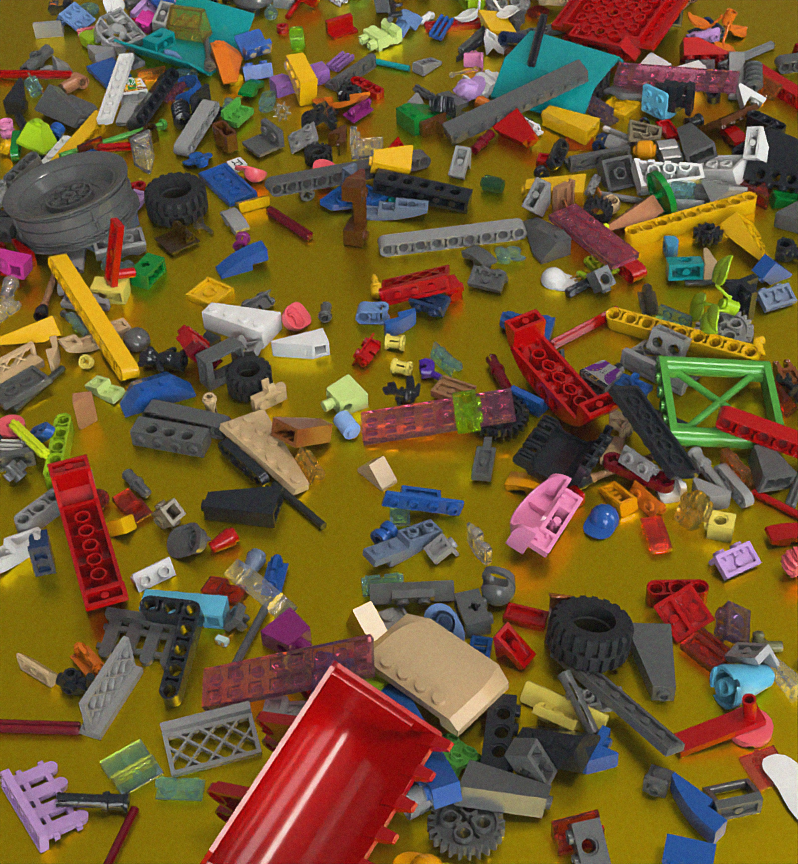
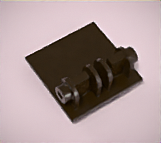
M179 220L172 222L173 230L155 238L171 255L200 242L194 233L190 232Z

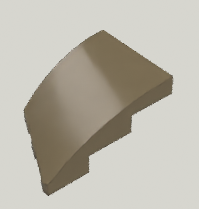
M629 120L627 130L628 142L661 139L662 127Z

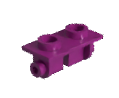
M366 98L360 104L349 108L343 116L352 123H356L374 111L370 107L371 99Z

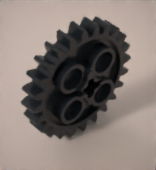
M493 392L492 396L485 394V398L479 396L478 401L473 400V405H469L468 423H470V428H474V433L480 432L481 437L486 434L487 437L493 436L494 440H497L498 437L505 440V436L512 439V434L518 436L519 431L524 432V427L528 426L529 409L526 403L522 404V399L517 400L516 395L511 398L510 393L503 396L502 392L499 395Z

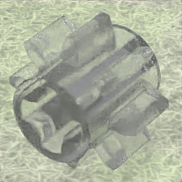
M285 102L282 105L277 103L276 106L278 108L272 109L275 111L273 117L277 116L279 121L282 118L287 120L286 115H291V112H288L290 106H285ZM280 109L285 110L284 115L279 113Z

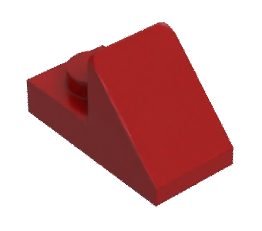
M508 622L493 636L496 657L506 655L519 670L525 669L536 655Z

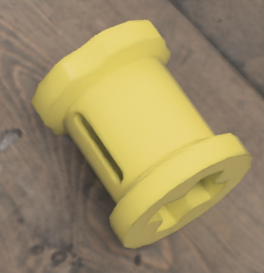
M387 333L384 342L385 349L395 348L404 351L405 335L391 336Z
M393 358L390 372L410 377L413 370V362H404L398 358Z

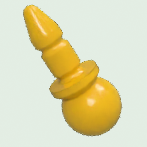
M372 274L370 294L374 299H380L378 291L379 288H382V284L378 282V277Z

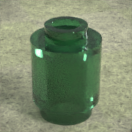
M485 175L480 181V186L483 191L498 194L504 191L505 180H502L500 177Z

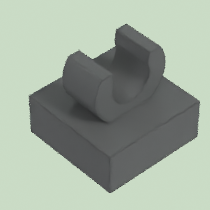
M239 602L229 610L222 628L230 632L236 627L237 630L243 632L248 627L245 623L250 620V617L244 614L246 606Z

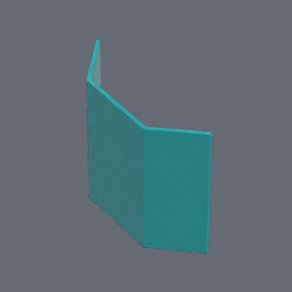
M176 0L174 5L175 15L169 27V30L175 33L176 45L169 50L176 51L182 57V60L146 49L143 45L139 47L114 39V42L136 54L211 76L217 69L215 68L211 72L204 69L206 55L203 34H209L210 43L216 40L225 41L240 51L234 37L235 35L249 32L255 13L210 0Z
M531 30L505 57L491 98L496 99L579 59L588 70L589 81L531 108L530 111L541 114L543 110L551 105L585 114L595 87L615 65L629 69V66L619 56L543 34L536 66L528 67V58L535 31Z

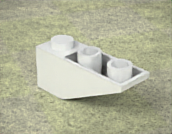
M323 328L271 341L272 355L276 357L315 359L330 355L329 340Z

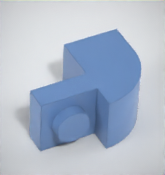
M402 9L403 16L396 17L397 21L395 24L402 29V38H404L409 28L416 31L423 20L418 14L407 9Z

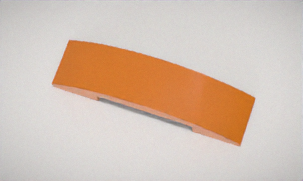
M370 92L349 94V101L333 102L332 96L312 99V102L318 104L326 101L334 108L349 107L368 98Z

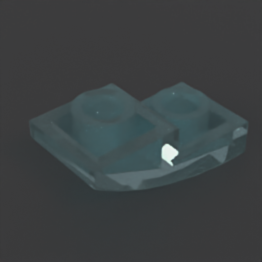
M390 508V522L395 526H410V510Z

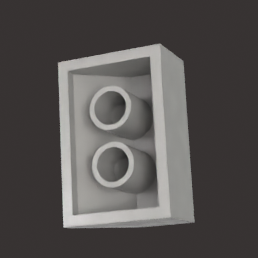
M141 227L124 230L121 258L147 252L146 241ZM108 238L93 244L97 261H106Z

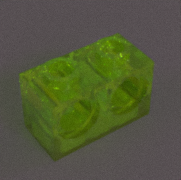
M475 389L452 393L458 434L481 431L480 423L484 422L483 413L478 408H482L480 396L476 397Z

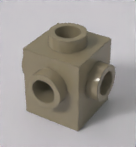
M175 498L168 501H160L154 506L156 510L151 513L155 524L161 527L162 530L168 527L173 529L181 523L180 519L186 515V512Z

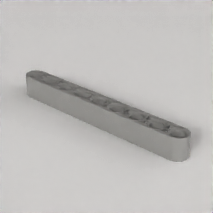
M519 218L387 234L380 236L377 243L380 254L384 257L517 241L524 239L527 231L523 221Z

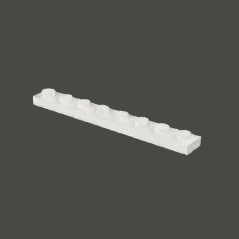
M134 53L119 54L96 119L97 124H113L135 58Z

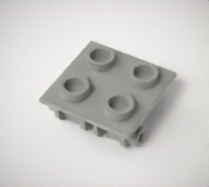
M314 122L306 124L303 128L292 132L288 136L292 154L307 145L311 146V143L316 144L319 138Z

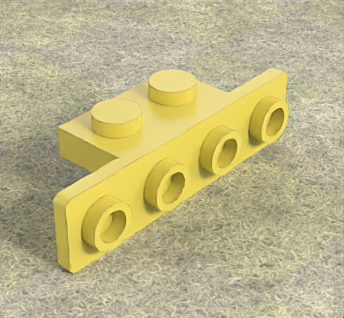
M526 681L520 702L533 707L532 713L538 715L539 720L546 723L554 722L559 725L558 728L575 731L579 728L583 729L570 700H567L564 695L532 681ZM588 706L598 729L600 730L602 725L606 726L609 715Z

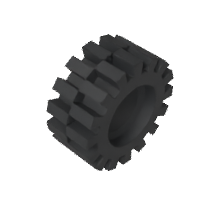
M316 142V144L311 143V146L307 145V148L305 147L304 149L305 164L311 168L318 159L333 162L332 148L327 143L325 145L323 142L321 144L319 142Z
M595 195V198L593 196L589 199L587 198L583 205V217L595 225L608 224L612 218L613 206L611 201L608 202L609 199L607 197L605 200L602 195L601 198H598V195ZM594 208H599L603 210L604 213L595 214L591 210Z

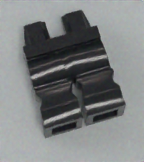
M665 79L664 83H655L654 87L669 95L668 112L676 113L683 108L685 109L684 114L691 116L694 109L696 83L691 81L687 83L681 81L679 83L669 79Z

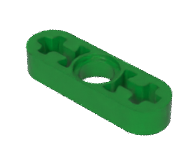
M21 130L12 131L10 146L12 162L21 160L22 146L16 144Z

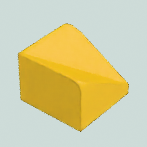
M132 514L117 517L106 523L110 537L126 534L137 529Z

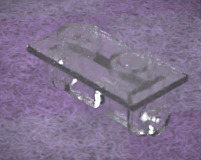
M14 293L9 297H4L0 302V323L8 318L5 312L11 316L20 310L21 303L14 300Z

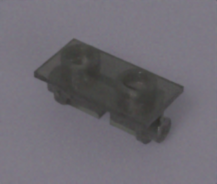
M646 283L642 287V292H637L641 313L648 316L660 315L655 291H653L652 285Z

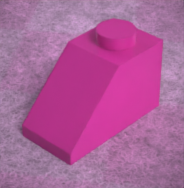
M142 10L135 20L137 26L147 34H150L152 30L154 13L149 10Z

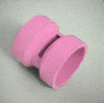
M11 118L0 119V136L4 139L12 138V131L15 130Z

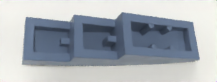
M396 198L395 203L379 201V206L366 205L367 220H397L426 214L429 201Z

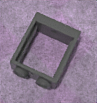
M231 336L196 354L200 382L209 391L226 383L225 369L228 368L225 365L214 371L212 363L230 353L232 361L239 359V357H244L245 347L243 343Z

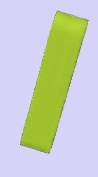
M60 413L54 419L53 426L55 431L50 438L48 447L50 454L45 461L43 470L48 490L53 488L47 464L70 458L75 431L71 415L68 413Z

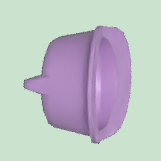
M479 75L471 79H461L452 90L457 96L469 102L482 94L486 81Z

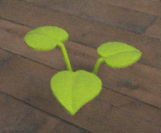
M733 255L720 259L712 272V282L715 283V287L726 298H721L718 304L705 302L706 294L700 292L691 301L689 319L696 322L701 318L700 330L706 334H718L719 312L733 316L739 312L740 303L731 300L732 296L728 295L720 287L726 281ZM704 306H710L707 312L704 313Z

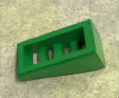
M772 190L768 202L772 209H782L798 201V194Z

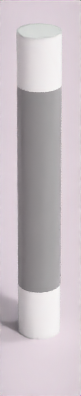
M606 125L602 129L606 133L627 139L626 133Z

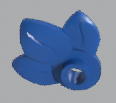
M193 152L189 154V159L183 161L182 164L187 166L195 164L197 168L206 167L209 164L208 161L212 157V153Z

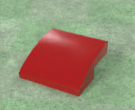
M691 583L653 606L664 624H671L672 636L677 643L715 620Z

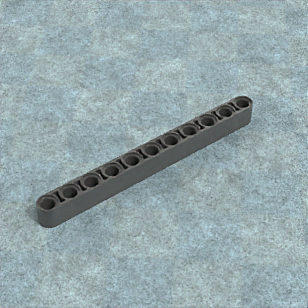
M421 149L413 150L411 171L429 167L431 163L430 157ZM368 158L271 176L266 179L265 187L272 196L279 197L342 185V168L353 163L357 164V171L361 168L365 169L366 180L374 179L376 174L370 173L371 166H368Z

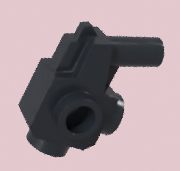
M68 668L58 674L56 684L61 687L65 694L79 696L86 693L94 681L95 675L88 673L85 678L82 672L75 668Z

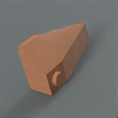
M653 194L627 209L625 213L616 217V220L608 223L609 229L601 228L600 230L603 233L620 230L633 224L660 217L659 214L664 212Z

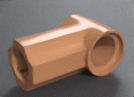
M74 72L69 79L59 83L58 87L68 95L79 88H87L89 79L78 72Z

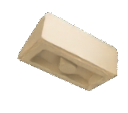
M21 653L16 654L21 670L48 687L52 688L56 684L58 676L56 672L29 656Z

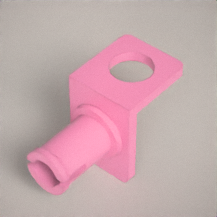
M472 50L470 53H464V67H481V72H483V52H477L476 50L473 52Z

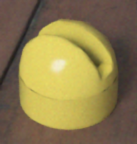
M87 354L81 355L78 361L79 366L83 369H91L95 363L94 358Z

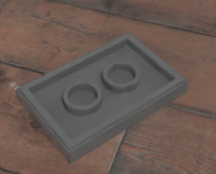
M31 365L0 384V406L4 410H8L53 382L48 375Z

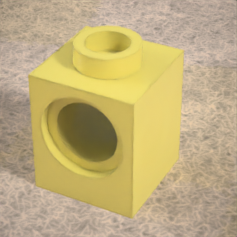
M711 510L710 518L706 517L704 529L707 530L706 538L731 543L736 514Z

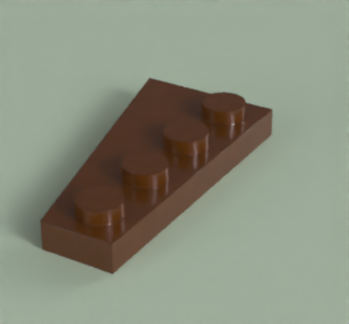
M758 104L746 106L700 126L698 129L702 132L715 128L718 130L724 129L729 125L735 124L737 121L745 119L748 111L758 110Z

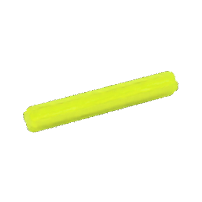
M11 420L9 428L40 458L47 459L50 454L49 449L19 421Z

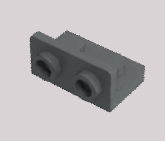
M474 265L467 284L470 287L501 294L504 283H508L509 279L507 273L501 269L493 270L484 265Z

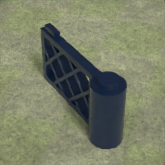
M502 31L498 36V42L502 46L516 47L526 35L524 33Z

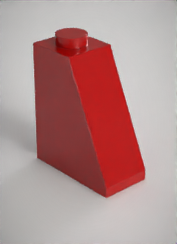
M518 108L493 126V129L499 136L526 149L536 145L540 140Z

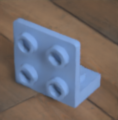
M73 2L58 14L56 20H60L64 26L68 24L77 31L78 28L90 26L96 19L79 4Z

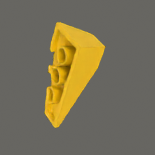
M50 316L0 337V346L25 345L30 341L34 344L50 343L51 345L50 336L56 335L57 340L64 337L61 321L58 317Z

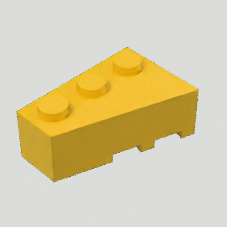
M303 52L286 55L284 67L288 72L299 105L312 104V99L317 98L318 79Z

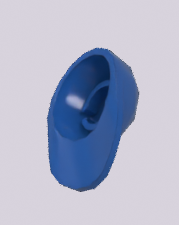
M610 504L596 505L584 522V533L595 539L609 538L619 524V515L616 508Z

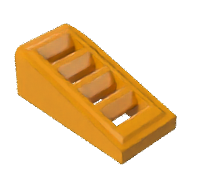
M616 481L598 488L599 493L611 506L616 508L621 517L628 516L638 510L637 498Z

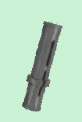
M571 670L560 673L558 679H560L566 692L565 697L567 700H570L585 733L597 735L599 729L582 696L583 691L581 687L577 686Z

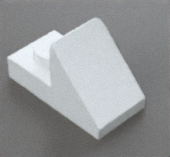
M488 29L485 30L484 44L486 55L493 48L498 53L504 55V50L509 48V46L500 45L498 36Z
M741 83L735 88L740 109L745 106L747 101L751 105L757 103L760 108L766 100V97Z

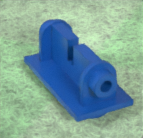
M275 554L271 557L270 562H268L260 594L281 596L289 565L288 563H283L281 555Z

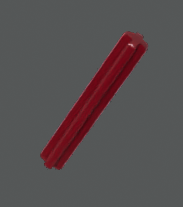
M273 206L267 208V215L305 240L309 241L313 238V232Z
M0 719V733L80 734L79 728L81 723L79 721Z

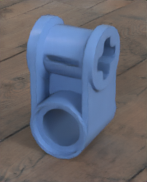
M383 301L360 302L355 319L363 325H384L383 321L390 319L388 315L389 304Z

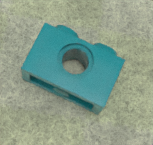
M160 28L142 38L144 48L163 53L164 50L176 45L175 33L165 28Z
M701 256L666 257L665 274L668 281L703 280L704 262Z

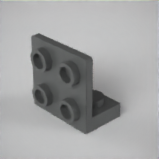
M267 118L261 120V134L242 142V145L257 157H263L285 147L283 130Z

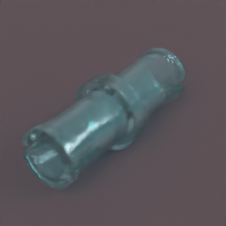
M69 312L66 315V321L72 325L75 332L80 333L82 337L90 335L83 321L74 312Z

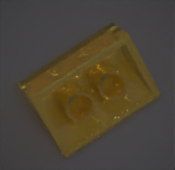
M180 5L170 6L166 27L175 33V39L203 43L213 34L205 9Z

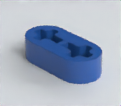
M44 422L33 427L30 432L43 443L52 437L55 427L48 422Z

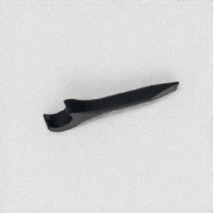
M485 32L481 34L473 45L456 57V62L464 58V53H470L472 50L474 51L481 46H485Z

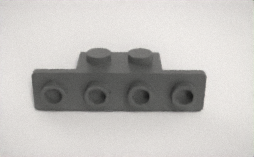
M453 580L369 585L370 601H372L373 605L396 604L397 606H408L418 603V605H429L436 602H454Z

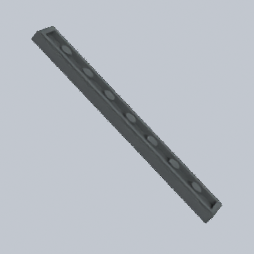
M550 652V657L565 670H571L573 677L665 757L684 751V742L604 674L599 673V671L588 673L585 670H575L574 667L569 668L562 661L559 662Z

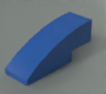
M262 240L249 244L224 259L216 266V271L221 279L252 271L254 264L268 261L267 248Z
M674 772L671 775L670 791L678 808L690 825L709 843L716 844L725 834L727 819L712 809V798Z

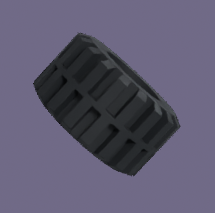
M250 355L239 357V359H234L232 363H229L227 365L228 368L225 369L228 393L233 399H237L240 402L248 403L251 401L250 396L263 391L261 380L268 377L270 384L273 383L271 365L262 357L258 358V356L252 357Z

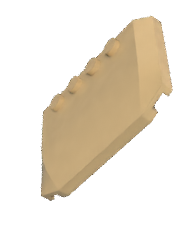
M406 614L355 658V664L371 676L374 672L440 718V725L457 737L509 689V682L499 664L432 619Z

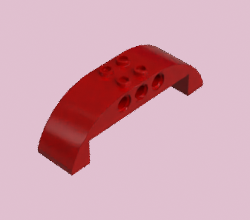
M537 309L505 321L507 340L522 375L540 398L544 400L546 405L563 422L572 426H582L619 409L608 392L597 395L544 336L546 319Z

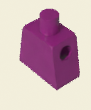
M291 607L260 631L262 645L288 659L293 658L299 652L308 656L314 650V645L310 643L312 641L310 627Z

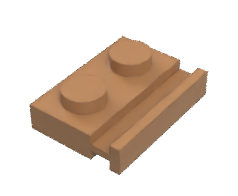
M570 178L568 182L564 181L553 187L552 215L555 217L566 213L562 205V199H565L568 208H574L575 180Z
M443 375L442 379L431 389L432 397L449 403L457 401L468 403L472 398V394L476 393L475 385Z

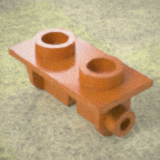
M634 480L629 492L637 498L638 507L652 520L655 519L658 513L664 514L667 510L666 505L655 498L646 489V486Z
M81 642L75 643L73 646L74 654L69 656L70 659L85 676L88 673H93L96 678L104 663L89 646Z

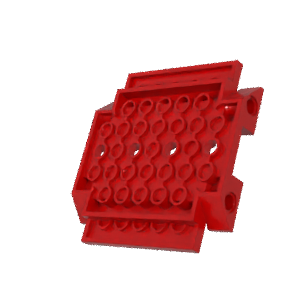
M569 0L551 24V28L567 32L561 38L562 40L586 47L588 44L606 47L609 54L619 56L622 60L635 62L641 54L639 48L651 51L657 48L689 0Z

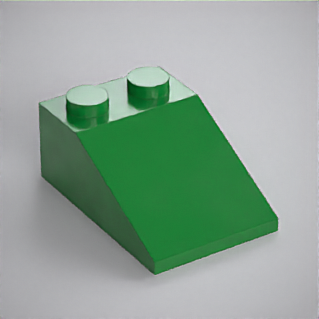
M405 103L396 108V123L413 136L420 135L419 122L443 112L429 110V105ZM447 115V121L451 120V117Z

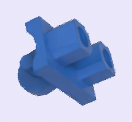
M634 372L631 376L623 373L620 379L614 383V386L638 385L646 397L653 390V385L639 380L640 374Z

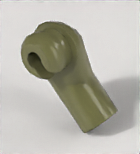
M757 630L752 633V643H768L773 652H783L782 641L766 640L763 631Z

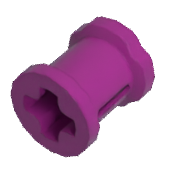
M243 231L238 232L235 237L236 241L233 243V249L237 251L241 245L242 248L247 246L251 239L250 235Z

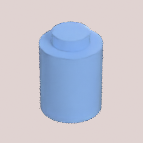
M340 411L333 419L334 425L346 439L355 438L360 433V425L348 411Z

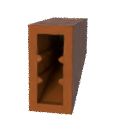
M273 417L271 436L295 448L329 443L331 441L333 424L321 418Z

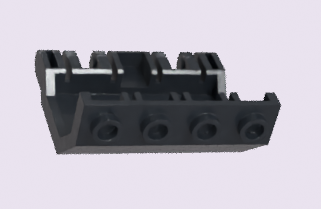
M543 415L536 428L533 429L522 444V447L514 455L513 462L525 469L528 475L542 482L547 480L550 475L558 473L572 479L567 487L578 485L584 477L588 479L600 457L603 456L606 448L610 445L613 439L611 435L613 427L606 424L603 433H600L598 439L585 441L563 430L559 420L549 415Z

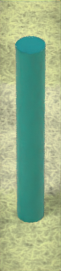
M376 59V65L410 71L411 69L409 65Z

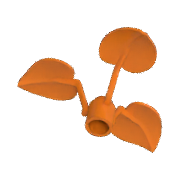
M727 8L724 15L721 14L712 24L701 17L692 15L689 11L687 13L689 21L695 27L703 30L712 28L722 19V24H724L726 30L722 43L715 41L714 45L728 52L735 51L731 45L725 44L728 30L735 36L742 38L746 36L747 26L732 24L738 13L731 8Z

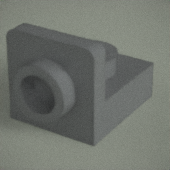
M651 764L648 774L644 777L642 791L651 796L665 799L670 787L671 775L674 771Z

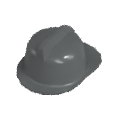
M197 523L185 524L173 529L169 534L167 550L170 556L174 558L200 554L206 548L207 542L211 541V538L207 536L205 530L200 528Z

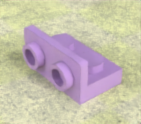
M716 27L694 31L686 34V37H699L714 43L720 40L721 29Z
M741 541L736 542L727 551L721 549L713 553V558L708 562L710 566L716 565L724 581L762 563L750 541L743 544Z

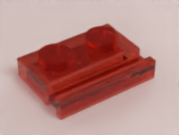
M703 627L700 628V631L693 633L680 643V649L710 673L712 668L728 663L725 654L730 648Z

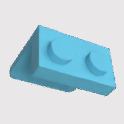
M647 83L643 85L641 111L660 120L670 119L676 115V113L667 111L668 93Z

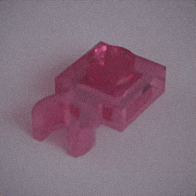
M182 81L174 84L164 101L166 103L169 101L173 102L176 95L183 93L187 86L185 82Z

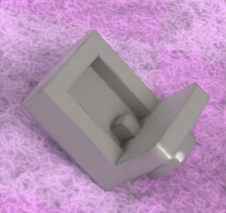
M238 335L236 338L245 347L244 357L249 355L252 357L258 356L264 347L262 340L247 342L243 335Z

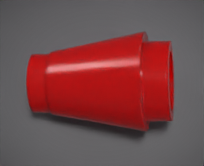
M230 527L229 529L225 528L208 545L215 554L237 545L236 543L240 539L233 527Z

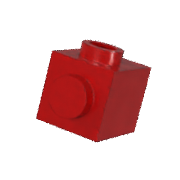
M455 274L450 275L451 291L440 293L451 298L450 303L462 300V292H464L463 283L459 282Z

